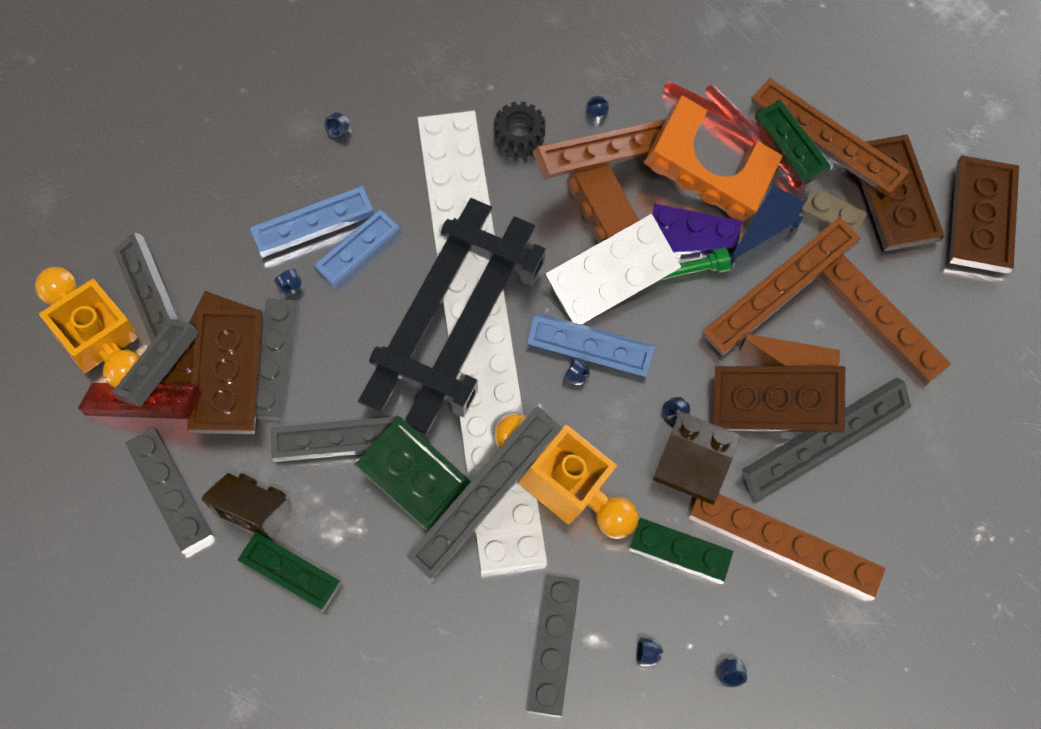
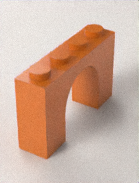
M682 95L670 109L643 163L651 167L655 173L665 175L675 181L682 189L690 190L702 197L706 203L724 210L731 218L745 222L757 212L782 155L757 141L745 152L735 175L718 176L709 172L698 161L693 145L695 134L707 110Z

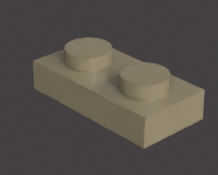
M815 187L800 211L805 214L804 218L824 228L840 217L856 233L867 215L866 212Z

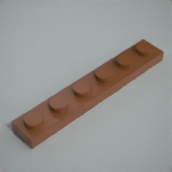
M769 78L751 97V103L761 111L781 99L821 152L888 198H891L909 178V170L773 79Z
M665 119L538 146L533 151V154L544 180L644 157L649 153Z
M838 217L702 331V335L723 357L741 342L746 334L754 331L859 243L861 237L845 221Z
M845 255L819 275L925 385L929 384L949 367L951 362Z
M718 494L714 505L696 498L688 517L870 600L876 597L886 569L881 565L721 494Z

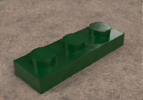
M781 99L755 114L756 122L804 186L830 171V163Z
M639 518L628 550L720 584L725 582L734 552L643 518Z
M255 532L237 560L242 565L322 612L326 610L342 584L340 580Z

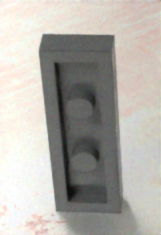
M170 319L112 393L121 401L141 407L165 375L170 372L172 366L184 351L189 348L199 332L192 324Z

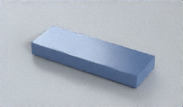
M379 209L314 264V269L336 289L401 233V227Z

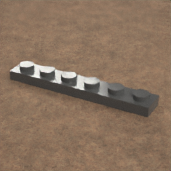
M896 377L846 407L845 432H804L743 468L742 472L750 495L757 500L911 408L905 381Z
M535 407L408 554L407 558L430 579L434 578L563 428L540 407Z

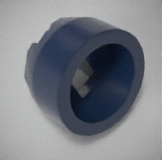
M602 96L591 97L586 105L587 117L597 122L606 119L609 112V104L606 98Z
M339 112L331 114L324 121L326 132L333 138H340L347 133L350 127L348 117Z
M289 269L274 279L278 289L284 294L293 295L295 290L298 291L301 288L302 281L296 269Z
M576 357L563 379L574 385L584 384L586 382L585 377L590 376L589 367Z
M682 397L671 398L663 404V415L672 424H675L678 414L675 412L677 409L690 414V404Z
M641 637L638 640L636 649L637 664L642 666L658 664L662 659L659 654L663 653L661 644L654 639Z
M728 657L725 658L719 666L720 682L729 687L743 685L747 681V670L743 661L738 657H735V660H729Z

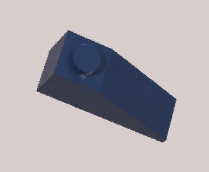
M773 185L735 249L730 260L731 269L734 270L785 239L791 228L797 230L805 214L800 212L805 201Z

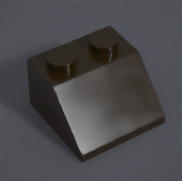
M680 411L653 481L714 505L741 435Z
M227 473L204 493L201 500L215 516L254 534L257 532L273 542L292 508L288 500L285 499L287 495L284 492L271 486L265 490L257 486L258 482L243 473H240L238 477Z

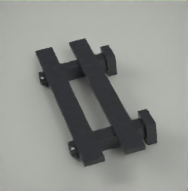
M471 197L459 219L454 218L451 220L448 218L444 222L441 235L446 237V243L389 346H382V348L376 346L374 348L369 363L374 365L376 369L358 400L359 404L382 413L399 380H402L421 389L405 418V421L415 430L427 435L444 401L452 403L453 413L463 418L465 417L478 392V380L468 375H465L463 381L456 378L513 270L521 273L522 283L531 287L534 284L545 262L546 248L534 244L531 251L525 249L536 225L514 216L503 237L495 236L482 230L492 211V206ZM469 251L490 261L433 368L411 358Z

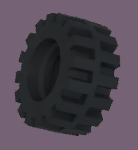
M515 101L511 102V107L506 104L503 106L502 111L499 110L494 119V139L497 147L500 146V151L503 153L508 151V156L511 157L514 154H518V158H523V154H527L529 157L533 154V150L543 145L546 132L545 117H542L540 109L535 111V105L530 104V106H526V102L521 101V105H517ZM519 123L527 125L532 131L527 135L517 136L510 133L508 128L513 124Z

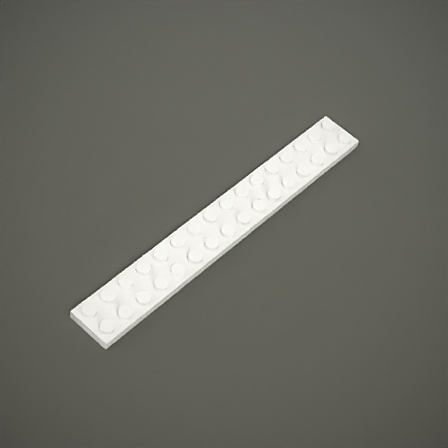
M475 111L418 117L437 257L446 243V237L441 235V230L448 218L451 220L454 218L459 219L470 197L490 205ZM490 212L482 230L495 235ZM469 251L443 299L448 338L490 261ZM504 290L499 296L456 378L463 381L465 375H468L478 380V392L464 418L459 416L467 475L470 481L478 475L500 449L495 440V428L498 422L509 414L518 413L523 415ZM522 477L475 530L481 574L547 565L538 502L534 496L518 484Z

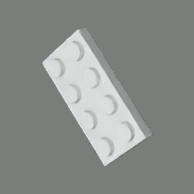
M650 214L544 275L570 321L583 324L681 268V265L653 215Z

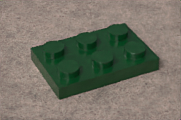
M401 416L386 429L354 464L426 531L434 525L471 483L463 473Z

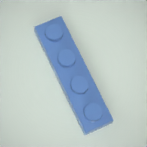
M363 186L255 225L250 227V230L263 258L370 218L374 211Z
M538 312L534 314L527 341L529 345L647 377L656 346Z

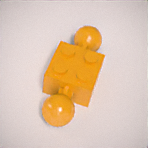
M62 267L44 269L36 278L35 291L41 301L51 306L40 312L39 316L84 374L105 361L103 366L105 380L110 386L115 388L140 358V355L133 351L121 350L138 338L129 320L94 278L77 288L75 277L67 269Z
M518 413L509 414L498 422L495 428V440L499 448L503 446L527 418L525 415ZM567 424L518 483L568 525L573 522L587 505L597 513L598 527L610 538H625L631 535L638 525V511L630 500L619 496L608 498L599 491L617 465Z

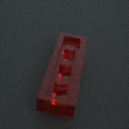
M92 383L78 409L85 416L189 419L201 395V391L196 385L158 384L151 396L139 407L119 400L112 393L115 388L108 383Z

